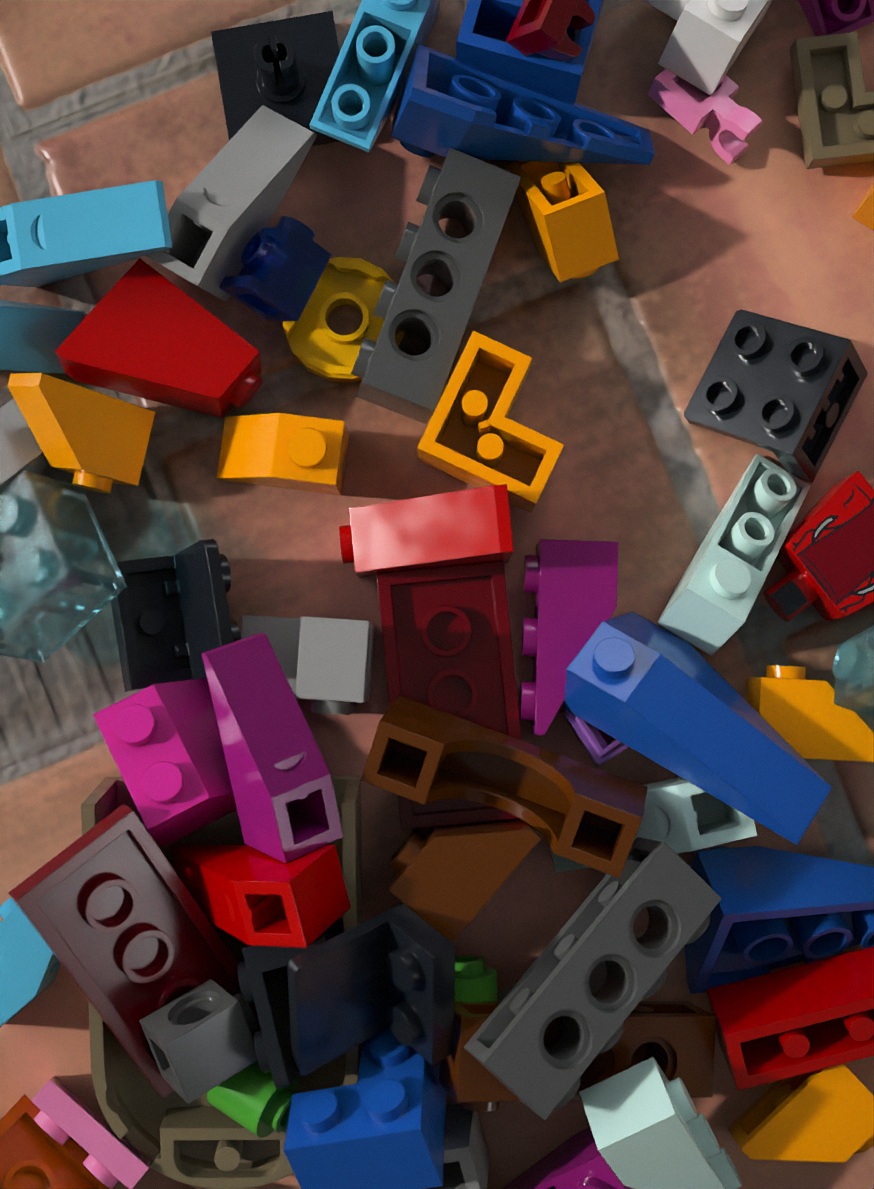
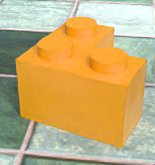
M473 330L417 447L418 460L476 488L507 484L509 503L532 513L564 444L508 419L509 413L528 376L532 357Z

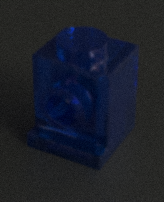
M281 216L276 227L262 228L260 232L256 233L249 240L241 255L243 267L239 275L225 276L219 288L268 321H298L332 254L313 241L315 234L308 226L294 218Z

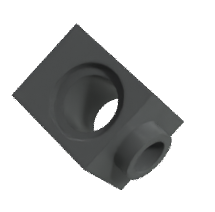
M212 979L139 1020L161 1076L188 1104L257 1061L251 1032L256 1030L258 1026L252 1009L240 993L231 996Z

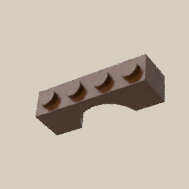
M400 695L397 696L379 721L361 781L424 805L441 799H463L499 808L535 828L549 843L554 854L617 878L621 876L642 822L648 789L647 786Z

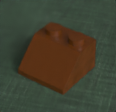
M520 818L431 827L425 835L418 829H414L391 857L393 860L389 867L394 872L389 891L454 943L541 840V837L535 828Z

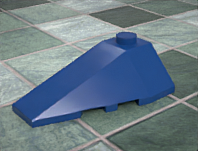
M417 44L393 115L391 138L399 140L402 147L409 152L423 157H433L435 153L446 157L451 147L479 160L650 165L655 155L648 129Z
M633 611L603 621L566 669L565 710L796 845L801 841L832 789L686 640Z
M719 846L696 852L691 868L722 899L709 914L710 923L705 932L693 943L685 945L686 977L691 994L706 993L707 989L770 973L769 970L804 961L806 964L826 959L842 952L846 948L861 944L863 949L874 946V867L761 846L737 848Z

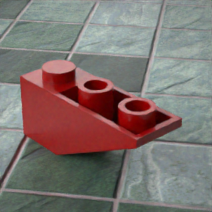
M335 844L322 846L288 863H284L249 845H175L170 849L177 875L209 922L251 946L307 948L351 908Z

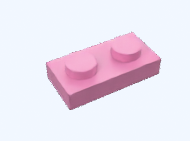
M55 1076L31 1100L41 1110L34 1118L35 1122L62 1145L70 1137L74 1139L90 1154L84 1160V1166L110 1189H113L118 1181L123 1183L128 1189H132L149 1169L150 1161L123 1137L119 1140L109 1124Z

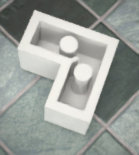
M643 0L677 20L658 64L712 96L762 21L773 0Z

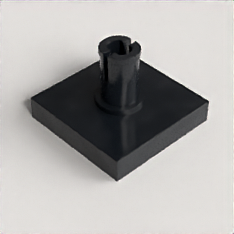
M333 11L211 31L229 141L256 111L264 105L314 132L317 137L312 146L340 142L337 139L310 129L309 126L340 53Z

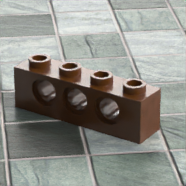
M454 1001V1053L440 1061L439 1084L457 1103L459 1102L460 1107L478 1112L495 1111L500 1108V1102L520 1101L463 1048L501 1001ZM640 1001L625 1019L623 1034L616 1044L606 1052L598 1054L580 1076V1086L571 1100H582L580 1091L631 1068V1060L635 1050L644 1043H647V1051L642 1062L654 1057L669 1082L680 1077L691 1098L712 1097L716 1016L689 1001ZM562 1016L553 1019L547 1025L543 1035L544 1047L553 1045L561 1037L564 1028Z

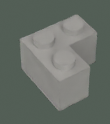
M242 615L241 638L244 639L258 633H265L295 698L311 699V712L351 715L355 714L356 702L364 703L370 701L375 626L370 621L301 616V619Z

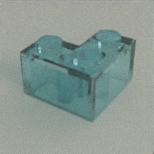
M24 470L0 494V552L4 559V562L0 565V655L45 662L126 587V584L83 488Z

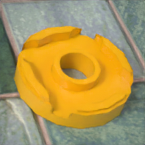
M334 257L322 261V265L314 267L309 272L306 270L295 280L284 301L283 328L292 353L309 372L331 382L355 383L363 379L351 374L364 338L375 342L378 339L384 320L373 316L386 279L393 282L382 268L361 258ZM340 305L356 307L363 315V321L359 329L349 335L334 333L327 325L329 314L334 308ZM406 331L395 335V342L399 349L405 340Z

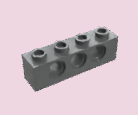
M451 147L441 169L429 165L416 200L427 206L420 226L408 222L395 255L396 259L406 262L399 283L397 284L386 279L373 316L384 320L378 339L375 342L364 338L351 374L363 378L356 397L424 424L429 421L440 400L519 185L520 176ZM445 218L459 221L465 227L467 237L453 238L442 231L439 221ZM425 274L438 277L444 283L447 294L434 297L424 293L417 283V277ZM402 331H411L418 334L425 343L426 352L417 356L402 352L395 342V335Z
M637 837L633 842L620 878L609 874L605 875L463 1048L521 1102L542 1119L546 1120L553 1110L562 1108L574 1097L581 1083L580 1076L598 1054L609 1050L620 1039L625 1028V1019L641 999L653 995L663 985L668 975L667 967L684 945L693 943L705 932L710 923L709 914L722 898L665 842ZM646 908L649 914V925L646 932L636 939L633 933V923L637 914ZM604 961L607 967L606 980L601 988L591 993L589 989L590 974L597 964ZM562 1016L564 1028L561 1037L553 1045L544 1047L543 1035L547 1025L553 1019Z

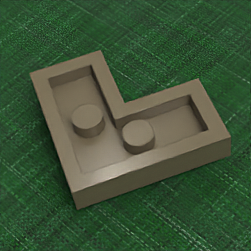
M851 32L795 39L789 51L806 169L874 161V91L866 92L858 33Z

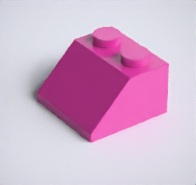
M207 678L153 684L93 714L147 831L162 848L237 810Z

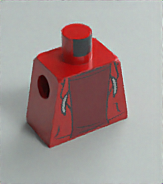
M859 470L838 481L787 534L776 558L788 574L765 590L763 594L770 607L785 622L790 621L811 604L828 621L843 618L874 602V489Z

